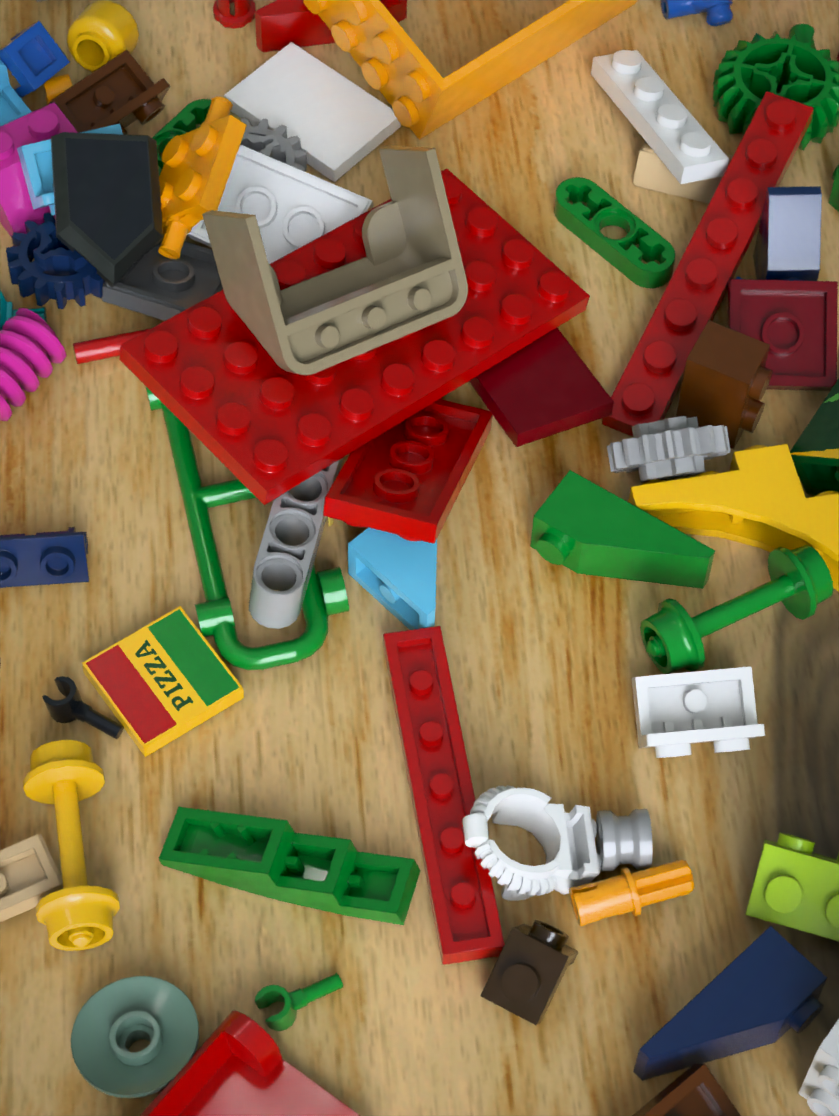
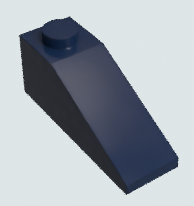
M770 926L639 1049L633 1072L643 1081L691 1067L693 1064L706 1063L775 1043L790 1028L800 1033L818 1016L824 1007L818 999L827 977Z

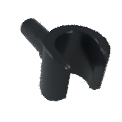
M60 676L54 680L58 690L66 698L55 701L46 695L42 696L51 717L56 722L69 723L78 719L115 739H118L123 732L124 726L93 710L91 706L82 701L74 681L69 677Z

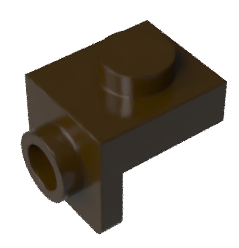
M535 920L532 927L526 924L513 927L481 993V997L534 1025H538L542 1022L567 967L574 963L578 951L565 945L569 937L567 934L542 921Z

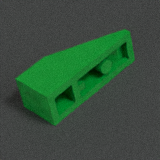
M571 470L568 471L533 517L530 547L537 550L546 561L555 565L562 564L577 574L701 589L704 588L709 580L715 550Z

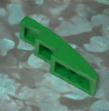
M178 807L158 859L163 866L271 899L340 915L404 925L421 872L414 859L358 852L350 839L295 833L287 820Z

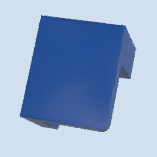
M40 21L17 33L10 39L11 42L0 50V59L19 83L13 89L20 98L38 89L70 63Z

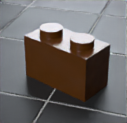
M709 320L686 360L676 417H697L698 427L708 425L727 426L730 448L734 449L744 430L753 433L764 410L765 403L760 400L769 385L773 370L765 367L770 345Z

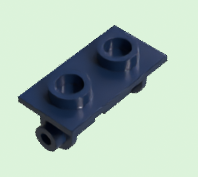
M69 527L68 531L36 533V535H0V588L89 582L86 555L88 554L87 532H76L75 527Z

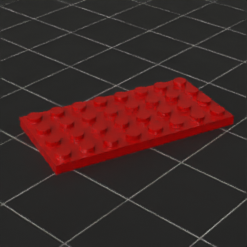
M446 168L441 171L468 283L466 302L462 309L454 316L317 373L299 375L284 371L275 363L229 305L224 291L221 290L121 344L119 360L263 505H266L586 310L590 295ZM389 199L378 206L391 202L392 200ZM374 208L271 263L270 265L276 273L280 290L367 257L362 239V227L365 218Z

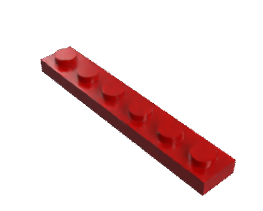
M441 626L384 633L383 648L442 965L499 957L505 944L492 879L488 874L489 870L487 868L483 869L481 866V858H476L474 854L476 848L466 846L464 841L462 819L470 815L471 808L476 800Z

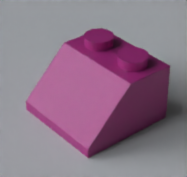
M55 102L0 126V223L11 238L14 232L27 234L26 221L30 220L39 225L44 223V213L49 212L51 214L49 206L33 210L17 148L23 145L50 140L52 136L63 132L78 133Z

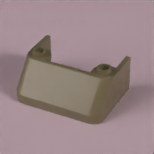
M390 145L379 148L392 201L374 208L364 220L362 239L367 257L283 290H280L276 273L268 263L256 215L214 210L202 214L227 302L281 369L299 375H311L452 317L462 309L468 295V283L435 148Z

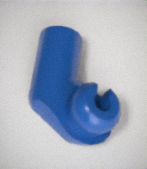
M661 0V9L665 19L706 12L707 23L711 26H720L731 22L733 18V13L730 9V6L733 4L731 0Z

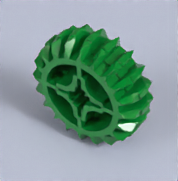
M775 31L770 39H765L756 33L750 43L739 40L734 50H727L725 57H723L718 69L715 71L712 94L713 106L717 108L718 121L727 122L729 134L743 133L744 136L766 91L814 108L812 120L798 147L803 151L810 141L820 144L826 133H833L834 128L838 125L839 62L831 60L830 49L816 50L814 39L803 43L797 41L796 34L790 39L781 38Z

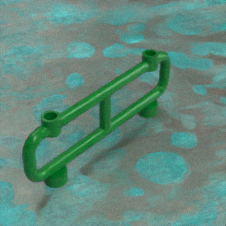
M146 387L151 411L158 409L163 411L206 602L195 604L202 635L204 637L214 635L215 643L221 656L233 666L245 670H264L296 663L311 657L322 647L328 634V616L349 611L346 587L340 567L317 571L316 573L315 565H313L302 604L306 628L299 637L261 647L243 645L237 636L208 508L256 497L239 479L202 487L189 429Z

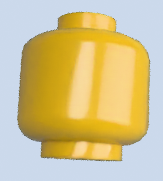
M98 0L88 4L69 27L67 35L69 52L79 65L88 71L94 72L125 50H128L130 54L133 52L139 37L138 26L132 14L122 5L110 0Z

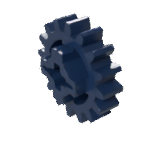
M49 212L44 213V223L38 225L33 221H26L27 234L15 232L12 234L13 246L6 248L9 275L12 285L19 284L20 295L23 298L35 293L37 305L43 306L49 299H54L58 309H64L67 300L75 299L79 306H85V296L90 293L98 298H102L103 284L106 281L96 273L97 269L76 250L71 251L56 237L55 219Z

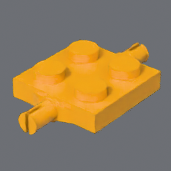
M218 96L212 98L205 122L201 123L197 129L173 137L162 153L164 165L159 176L164 237L158 252L166 258L179 259L187 233L191 232L192 227L198 222L204 220L202 214L211 210H218L247 126L231 114L229 115L233 104L226 98Z

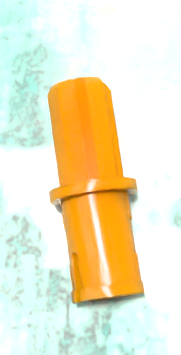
M678 860L635 873H631L628 867L622 868L621 875L591 884L570 887L569 894L576 920H578V924L581 927L604 918L632 912L633 916L641 915V907L692 892L694 889V878L688 863L685 860Z

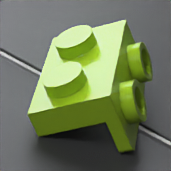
M781 832L777 842L764 839L745 914L839 941V852L837 859L813 853L815 842Z

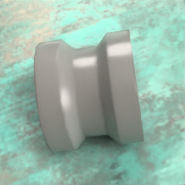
M634 809L629 816H616L611 810L597 811L596 847L597 853L600 854L602 860L601 871H614L621 864H631L637 870L651 868L653 844L648 810Z

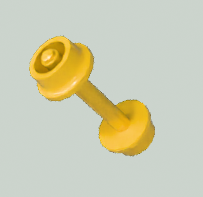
M76 740L52 741L33 750L30 755V772L27 773L23 780V788L27 797L36 802L54 804L63 889L42 898L36 906V915L38 921L47 928L50 945L56 949L66 951L91 949L109 941L114 935L113 916L120 909L117 893L100 886H88L78 801L90 798L98 793L104 786L105 779L103 769L93 761L91 747L86 743Z

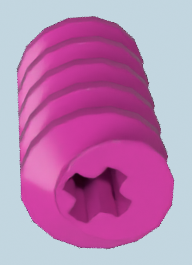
M19 307L16 316L8 318L2 330H0V421H8L13 413L9 404L21 407L25 403L26 397L23 390L35 392L38 389L40 383L37 376L48 378L53 371L51 362L55 364L62 363L67 356L64 347L46 321L35 312L26 308Z

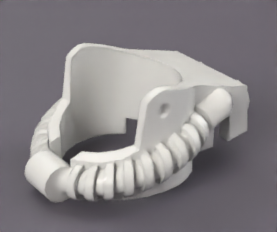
M503 785L496 788L493 787L476 799L474 806L471 808L470 815L462 819L465 845L476 848L474 854L477 859L481 858L482 862L480 864L483 869L487 868L489 870L488 874L492 878L495 876L498 879V884L501 886L504 884L501 894L505 900H525L535 895L548 894L554 890L562 895H566L569 893L570 887L588 884L601 872L602 860L600 854L596 852L595 845L597 825L596 821L591 819L590 807L575 805L570 813H565L563 804L548 803L551 797L538 790L515 788L509 785L506 787ZM491 815L492 822L495 824L518 826L531 832L543 847L546 863L537 866L524 865L506 856L494 840H489L487 821Z

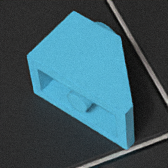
M368 527L348 543V574L409 630L435 627L437 539L435 544L424 541H409L397 534Z

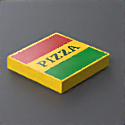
M181 606L82 662L83 673L121 725L124 726L126 732L145 757L244 698L242 685Z

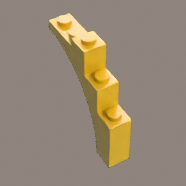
M788 444L768 447L765 445H754L742 451L733 452L729 472L707 471L695 477L671 481L655 479L630 488L629 503L684 534L719 537L758 547L767 552H771L779 547L793 550L804 545L811 546L825 561L831 574L833 588L839 592V492L825 491L814 497L806 498Z

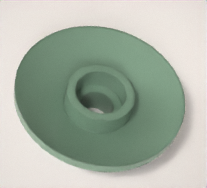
M134 976L117 980L106 985L91 996L78 1013L71 1034V1050L74 1062L83 1078L102 1093L118 1098H139L152 1095L161 1091L197 1051L200 1035L198 1017L189 998L178 987L168 981L149 976ZM141 1039L150 1041V1044L142 1051L129 1052L131 1045L135 1041Z

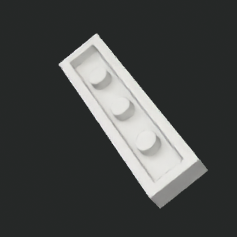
M620 50L614 54L593 57L591 75L680 184L722 177L728 167L729 158L637 50Z

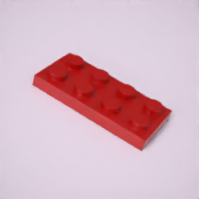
M443 399L435 401L350 453L325 496L323 516L341 520L354 527H369L397 534L405 540L424 541L435 544L491 431L493 414L488 410Z

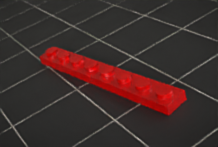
M766 91L611 396V399L614 401L612 415L602 418V425L633 437L632 426L664 420L683 381L686 360L708 321H713L728 290V282L734 278L760 226L767 188L779 187L812 120L813 107Z

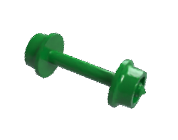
M808 545L793 550L779 547L771 551L768 557V570L771 581L691 618L679 602L671 598L659 603L657 613L641 621L640 631L646 652L662 673L670 674L683 668L694 672L704 667L705 653L701 638L780 601L796 618L804 620L814 615L817 605L830 598L833 593V581L825 561L813 547Z

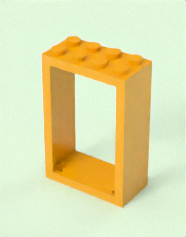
M303 0L310 12L318 14L328 26L338 47L345 52H349L361 67L367 83L372 88L379 90L391 104L397 120L403 126L409 127L420 140L635 5L637 0H569L445 78L439 74L380 0Z

